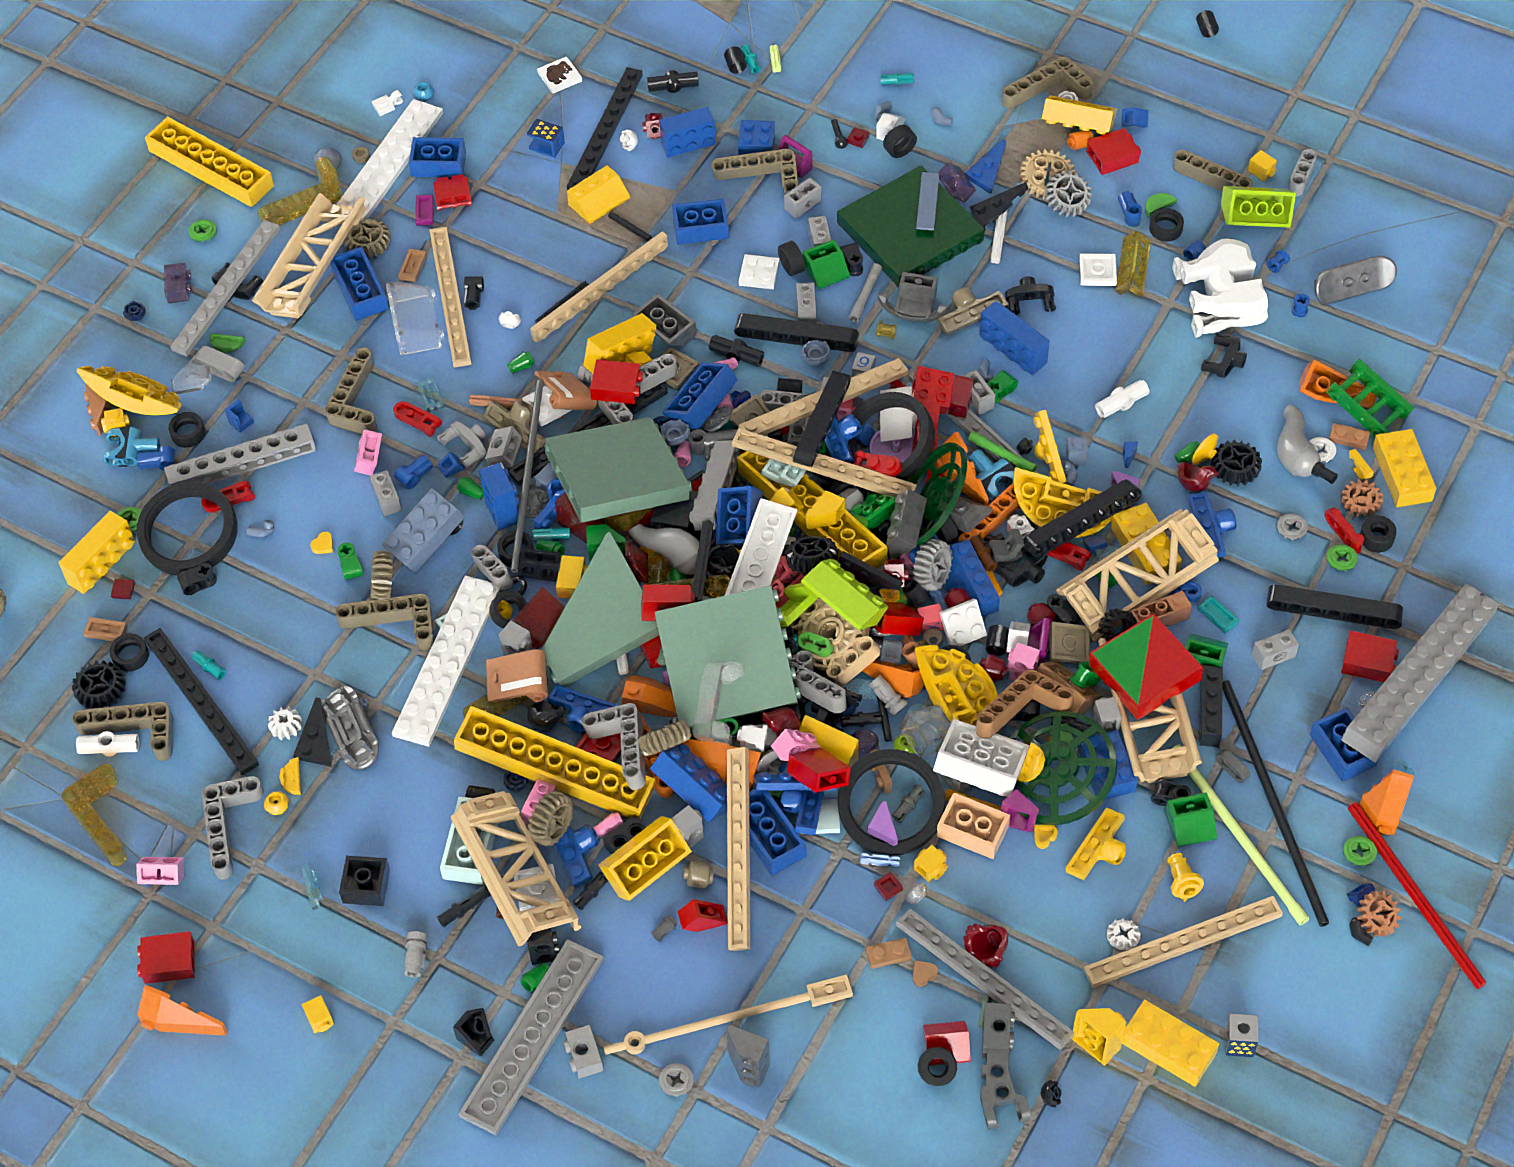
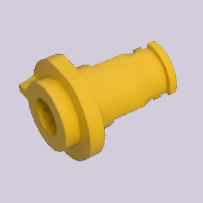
M1175 853L1167 859L1174 878L1170 889L1175 897L1181 898L1183 902H1186L1187 898L1194 897L1200 892L1204 886V881L1200 874L1192 872L1186 862L1187 858H1183L1182 853Z

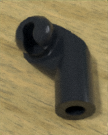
M1357 917L1352 918L1349 923L1351 936L1369 946L1373 937L1365 933L1364 928L1361 927L1363 920Z

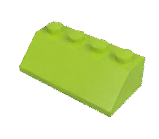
M1223 186L1221 206L1227 225L1291 228L1296 193L1288 189Z
M834 559L821 561L801 580L806 587L858 630L877 625L888 608L881 597L871 593L868 586L859 583L852 573L842 569L840 563Z

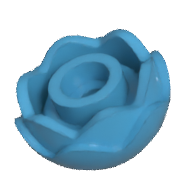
M426 82L418 83L413 89L415 98L421 101L432 98L434 93L433 87Z

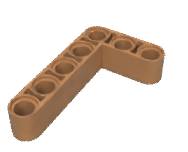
M1026 670L977 715L976 734L984 739L992 737L1032 699L1055 711H1071L1074 692L1069 687L1038 671Z

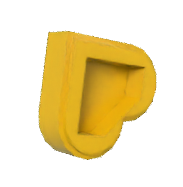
M321 532L316 539L311 541L312 552L315 554L333 552V539L329 532Z
M1034 825V842L1038 848L1045 849L1050 845V842L1056 840L1058 830L1054 825Z

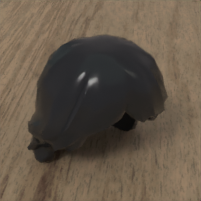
M721 543L712 547L709 552L708 572L716 577L732 574L739 558L736 547L732 543Z
M545 700L538 703L534 702L528 708L527 719L534 728L548 731L556 726L559 719L563 717L565 709L562 706L558 708V706L551 705Z

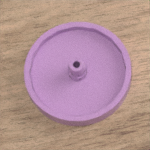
M879 430L870 441L869 453L894 456L902 463L911 455L915 431L912 430V438L880 442Z

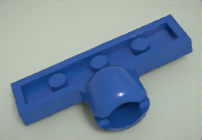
M836 414L825 438L831 457L847 463L854 461L848 441L862 432L861 424L857 418H854L853 414H848L838 420Z
M558 478L551 480L547 485L549 503L533 520L535 529H549L554 519L563 513L564 508L568 504H571Z
M1207 491L1188 495L1193 515L1214 542V546L1218 550L1217 557L1226 556L1221 534L1237 528L1233 510L1228 508L1213 511Z
M557 684L548 696V703L570 710L567 716V725L571 730L578 733L585 732L581 722L585 714L619 706Z
M788 761L783 762L779 766L780 773L778 774L762 772L753 775V783L756 790L811 789L787 773Z
M812 790L782 791L780 800L782 812L798 814L796 833L816 835L824 791L816 793Z
M589 824L575 831L572 830L571 826H568L567 832L563 834V838H559L558 843H555L570 881L575 888L593 878L584 855L587 851L598 846L599 838Z

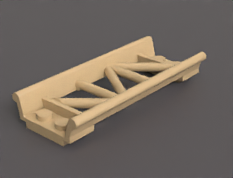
M319 193L252 301L258 304L264 312H269L271 315L291 318L302 316L311 301L309 296L352 226L357 225L365 213V199L359 197L354 206L336 205ZM319 222H327V223H325V224H323V225L317 227V225L319 224ZM342 224L334 239L315 237ZM309 244L329 247L320 260ZM302 249H304L316 266L294 264ZM291 270L311 272L279 288ZM305 284L301 292L290 291Z
M1179 509L1057 588L1056 592L1060 596L1065 595L1089 628L1090 639L1094 643L1102 638L1101 636L1103 635L1099 632L1102 629L1099 627V623L1103 624V621L1100 619L1101 617H1106L1104 613L1107 606L1109 571L1132 601L1131 604L1121 609L1130 613L1133 609L1165 597L1218 562V550L1194 515L1190 514L1187 509L1185 511ZM1166 528H1169L1171 531L1168 574L1145 543ZM1179 542L1193 560V563L1176 573ZM1138 547L1159 577L1118 560ZM1118 569L1158 586L1139 597ZM1101 571L1098 602L1085 584V581ZM1121 620L1115 623L1114 629L1122 625Z
M1105 638L1098 640L1099 647L1107 642ZM1111 689L1112 696L1115 697L1121 715L1120 725L1134 776H1139L1140 782L1147 781V783H1152L1158 779L1179 778L1187 776V773L1195 772L1196 766L1201 764L1202 761L1182 693L1170 698L1172 708L1161 705L1154 710L1166 715L1130 722L1126 707L1120 701L1115 691ZM1172 722L1145 754H1138L1132 731L1138 728ZM1178 728L1183 747L1158 751Z
M502 791L467 800V803L460 804L457 812L451 815L450 818L517 945H524L533 932L570 923L574 931L581 929L576 912L570 901L563 894L534 839L528 834L529 830L519 814L520 810L511 794ZM514 819L521 834L494 826L493 824ZM477 828L521 844L489 851L486 850L475 829ZM524 851L501 878L491 859ZM533 854L542 874L510 882ZM547 881L558 901L549 903L513 890ZM513 899L535 907L519 911Z

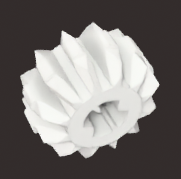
M281 706L280 711L273 710V716H269L268 719L269 730L274 737L278 736L281 741L284 737L290 740L291 735L297 736V731H300L302 728L301 716H299L296 709L291 710L289 706L286 710Z

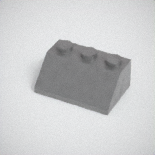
M658 293L632 314V317L643 313L656 324L655 335L670 346H684L697 335L695 321Z
M910 489L899 493L895 498V509L891 515L892 521L887 531L888 538L886 542L892 559H896L914 549L917 544L927 498Z
M959 496L949 517L958 530L969 533L993 509L987 505Z
M728 1024L729 1056L740 1080L747 1086L761 1088L770 1066L769 1039Z

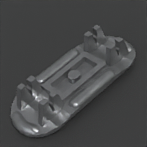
M1383 255L1333 267L1318 273V278L1314 285L1315 297L1321 303L1330 304L1384 289L1395 280L1397 267L1392 259Z
M346 686L340 687L330 693L326 699L321 700L323 713L345 764L352 769L364 770L371 767L378 758L379 743L355 690Z

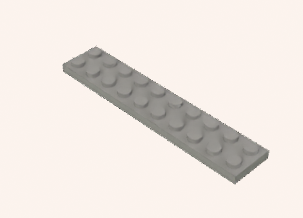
M568 939L566 940L460 1110V1118L497 1136L604 961L602 955Z

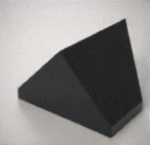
M484 1008L466 1011L453 1026L456 1039L479 1056H482L494 1042Z

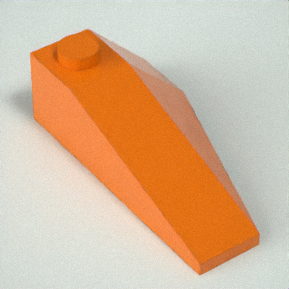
M1312 360L1305 367L1299 380V391L1315 400L1337 403L1326 392L1334 382L1340 386L1349 377L1316 360ZM1355 381L1345 392L1354 398L1365 386ZM1370 392L1359 404L1365 409H1370L1377 397Z
M955 432L943 443H956L964 448L966 453L968 452L959 432ZM956 451L955 463L961 468L960 452ZM951 452L943 455L935 462L938 469L950 463ZM967 458V473L962 492L971 500L988 506L989 499L980 478H976L973 461L969 463ZM955 469L953 470L951 481H954L958 475ZM948 470L945 471V472H943V475L946 476V477H947Z
M876 658L862 670L873 679L881 675L892 686L894 691L900 693L901 697L912 698V696L919 694L924 686L919 667L914 668L910 663H907V665H896L895 660H880L879 662L878 658Z
M631 675L626 680L621 697L622 705L632 703L636 705L640 713L669 718L677 717L670 687L652 678Z
M692 739L682 743L687 745L696 757L701 758L707 767L717 772L720 778L727 784V750L740 747ZM749 750V792L753 789V775L757 774V766L761 760V753Z
M1392 770L1382 778L1378 785H1373L1369 792L1363 793L1359 805L1381 834L1394 836L1414 775Z
M145 985L143 988L138 1017L144 1028L148 1030L155 1029L161 1032L227 1035L228 1031L223 1022L202 1011H198L196 1014L188 1004L181 1002V1004L175 1003L169 999L171 995L148 985Z

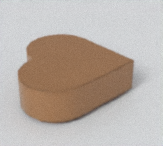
M915 961L913 983L916 986H926L928 981H933L937 978L938 968L936 965Z

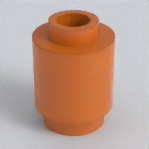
M1090 130L1070 133L1067 138V144L1072 150L1087 147V141L1094 137Z

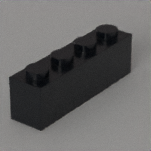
M1203 665L1202 680L1200 681L1199 746L1219 747L1222 738L1223 667Z

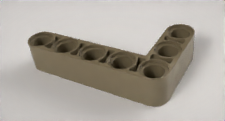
M1059 57L1004 87L1002 105L1006 108H1014L1060 82L1074 92L1078 98L1088 99L1091 96L1093 82L1071 59Z
M791 149L722 157L713 160L711 163L713 175L717 180L781 172L784 195L790 192L788 191L789 189H794L799 185L794 151Z
M1186 150L1175 152L1173 169L1182 175L1222 192L1223 186L1252 187V179ZM1221 206V207H1220L1219 218H1220L1222 221L1225 222V218H1224V214H1223V210H1222V206Z
M363 347L355 352L325 407L327 420L330 425L361 434L363 430L377 431L375 416L372 412L352 407L374 366L370 349Z
M425 594L340 604L335 609L338 625L341 628L347 629L413 620L418 648L427 651L431 649L434 643L432 610L429 598Z
M165 702L85 709L75 712L72 716L74 726L81 735L151 728L150 745L156 759L165 761L172 756L173 716Z

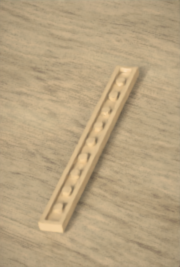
M447 227L429 229L453 367L472 365Z
M663 231L532 326L530 328L532 340L538 343L545 339L555 329L560 328L562 324L572 319L581 310L586 309L593 301L598 300L604 293L613 289L615 285L625 280L631 273L637 271L646 262L651 261L660 252H663L668 247L667 235Z
M897 358L851 378L849 388L842 402L907 376L908 369L900 358ZM823 390L738 425V429L741 428L764 436L812 415Z
M741 428L738 429L732 441L733 447L896 498L899 493L907 489L915 492L917 488L916 484L822 454H818L812 468L793 463L797 446Z
M746 747L727 750L728 950L730 951L751 949L749 749Z
M1274 896L1084 966L1083 971L1092 988L1280 918L1283 912Z

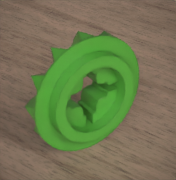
M201 219L192 223L188 232L190 238L194 239L195 242L201 241L203 243L204 240L210 241L211 237H215L217 229L214 222Z
M127 507L120 510L117 515L127 521L133 518L134 521H131L128 525L134 533L137 529V522L142 510L136 507Z
M1343 544L1335 545L1327 552V562L1330 563L1331 568L1334 567L1338 571L1344 570L1347 572L1357 564L1358 555L1350 546ZM1346 556L1345 561H1338L1339 557L1343 558Z
M1354 836L1345 842L1343 854L1346 856L1347 861L1352 862L1354 866L1361 865L1364 867L1368 864L1371 865L1375 860L1377 849L1370 839L1363 836ZM1357 847H1359L1361 852H1364L1362 857L1359 856V853H1355Z

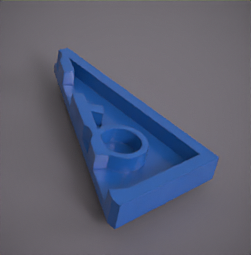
M1003 139L966 171L965 178L991 194L1007 141Z

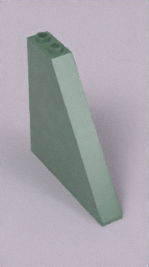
M610 532L606 533L542 648L546 656V668L550 667L553 672L550 674L555 684L559 683L563 687L572 684L659 635L656 621H641L642 589Z

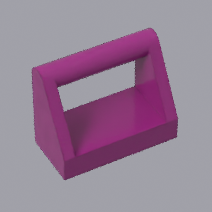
M784 135L778 150L789 149L790 145L805 155L802 158L794 153L798 177L803 178L813 169L812 151L789 136Z
M1043 618L1029 630L1027 646L1040 650L1038 667L1041 663H1045L1050 628L1049 618Z
M1016 789L1002 801L1000 811L1010 814L1009 827L1032 832L1039 809ZM1017 811L1029 814L1028 820Z

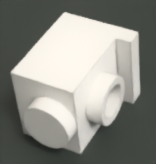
M1016 514L1007 521L1008 533L1011 529H1019L1024 539L1028 534L1034 532V528L1031 527L1025 515L1019 516Z
M750 725L743 726L742 730L739 729L737 741H740V748L746 747L749 750L764 753L768 736L767 726L763 725L762 729Z

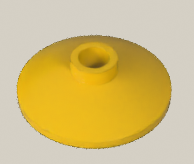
M1216 433L1209 435L1199 445L1192 458L1194 465H1199L1207 459L1211 460L1217 452L1215 448L1219 439Z

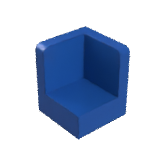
M1140 108L1122 109L1121 126L1148 127L1149 111Z
M239 399L225 409L228 422L239 432H242L254 423L253 418L243 409L242 402Z
M865 422L862 425L861 434L857 435L855 440L860 441L865 447L869 448L870 441L876 431Z

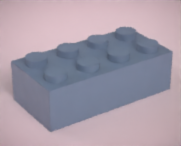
M431 488L383 542L382 546L413 573H416L465 516Z

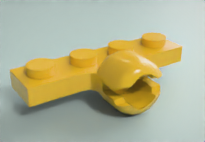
M1046 410L1039 411L1034 414V424L1040 432L1039 441L1034 445V454L1039 460L1049 464L1051 470L1049 471V476L1052 477V481L1065 483L1067 481Z
M1107 807L1105 808L1066 866V873L1085 880L1098 860H1103L1113 865H1119L1126 854V844L1114 839L1113 836L1125 820L1123 814Z

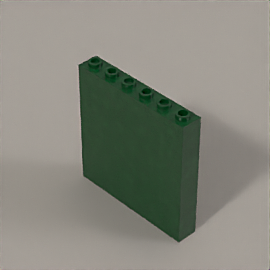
M922 165L837 211L838 225L876 264L882 266V271L898 288L903 272L925 275L930 270L938 268L946 261L952 260L955 256L966 252L969 248L979 245L984 241V228L940 183H938L934 230L916 229L922 172H928Z

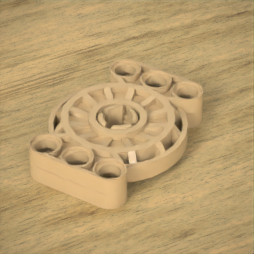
M820 597L790 624L798 634V637L803 632H811L827 638L833 644V652L828 657H820L814 654L812 656L814 668L827 671V675L837 685L847 684L871 664L881 652L879 645L869 637V628L858 630ZM834 633H836L835 636L837 637L835 640L831 638ZM809 640V641H805V644H806V643H811V644H812L813 642H812L811 640ZM819 645L818 647H819L820 649H822V648H826V645H825V646H820V645Z

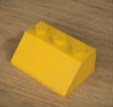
M608 165L567 190L568 205L589 224L630 199V195L619 175Z
M804 716L799 729L800 732L813 734L821 748L850 767L859 760L858 739L812 717Z
M1110 1008L1079 1009L1075 1016L1073 1032L1075 1033L1072 1040L1105 1066L1121 1049L1127 1022L1119 1012H1114Z

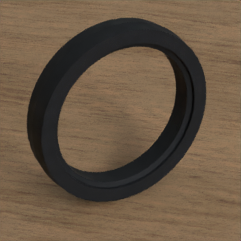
M901 392L878 394L862 402L851 414L854 415V418L858 419L861 427L871 416L888 408H905L917 415L920 423L918 443L911 455L902 462L901 472L894 476L905 481L917 473L929 458L935 442L934 423L924 405L914 397ZM856 437L849 439L848 446L854 459V461L850 462L851 464L855 463L856 460L854 456V443Z
M181 482L164 488L147 502L137 522V540L142 553L153 566L162 572L178 576L182 571L189 570L202 563H208L213 568L221 562L230 552L236 540L238 530L237 518L232 504L217 488L202 482ZM189 497L204 498L215 503L222 510L224 525L218 541L211 549L189 560H172L156 552L151 543V529L156 517L165 507L177 500Z
M879 750L860 758L850 767L848 786L840 787L838 792V813L848 835L862 848L873 853L889 854V856L908 854L924 846L937 832V825L945 811L944 790L936 772L933 771V768L925 760L903 750ZM886 764L905 766L919 774L928 785L933 800L932 813L925 826L915 835L898 840V844L895 846L869 835L860 828L850 808L851 792L858 779L870 769Z

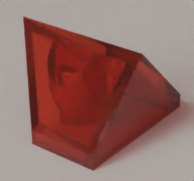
M625 541V560L637 582L648 583V553L631 542Z

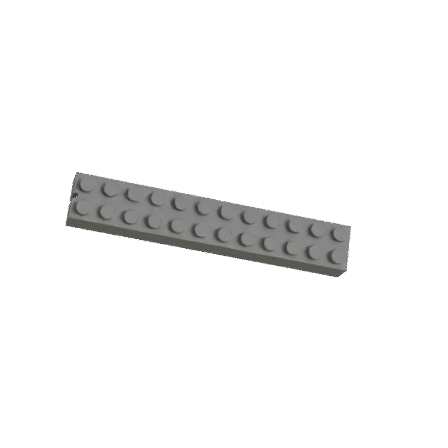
M1466 583L1349 724L1341 740L1376 763L1492 620L1500 604L1486 595L1480 596V591Z

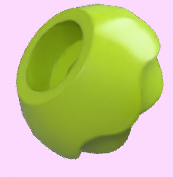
M910 734L899 735L893 743V749L913 754L916 753L918 748L917 739Z

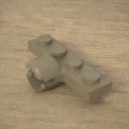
M963 287L957 290L952 297V302L957 310L938 318L937 322L945 335L948 336L980 321L981 312L995 301H998L1006 308H1008V303L1000 291L982 299H977L970 288Z
M495 400L490 401L483 417L499 429L512 426L522 436L520 445L527 450L530 432L529 422L532 417L533 406L522 400L515 401L509 412ZM538 433L534 453L542 449L545 443V438Z

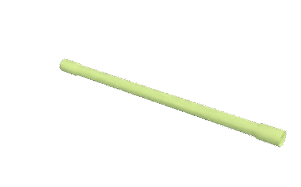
M1178 744V745L1174 746L1173 748H1178V747H1182V746H1181L1180 744ZM1195 768V772L1188 773L1201 792H1207L1215 811L1287 906L1288 911L1299 925L1306 923L1309 920L1308 915L1299 903L1294 900L1198 769Z

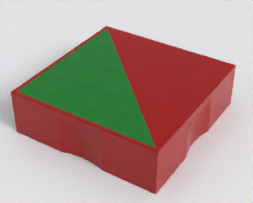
M1154 613L1089 653V666L1107 686L1115 691L1120 701L1137 720L1160 707L1169 698L1184 692L1202 680L1203 667Z

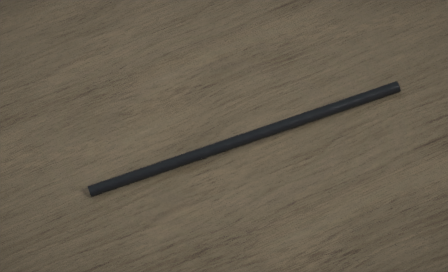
M1229 680L1223 681L1222 690L1320 927L1327 926L1329 920Z

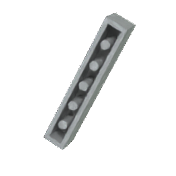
M733 440L715 441L714 447L711 449V456L709 461H707L706 471L702 475V484L698 487V496L694 499V508L689 516L695 530H701L702 523L706 520L714 524L713 530H716L718 489L731 487L738 465L737 457L741 455L740 449L732 446Z

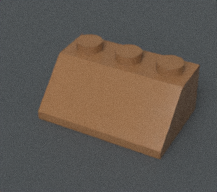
M1060 662L1041 663L1037 669L1038 672L1073 690V705L1070 712L1084 715L1095 705L1096 700L1102 698L1091 687L1080 688L1073 684L1070 677L1074 673Z

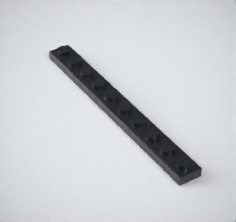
M626 68L567 184V190L594 174L643 76L642 70Z
M660 383L641 393L639 397H636L635 404H624L634 415L668 394V388L663 383ZM602 411L566 434L613 424ZM545 447L534 453L531 478L536 476L550 463L545 454ZM526 459L508 469L509 475L519 486L523 483Z
M159 628L145 636L144 640L240 774L244 775L259 766L254 755L163 630Z

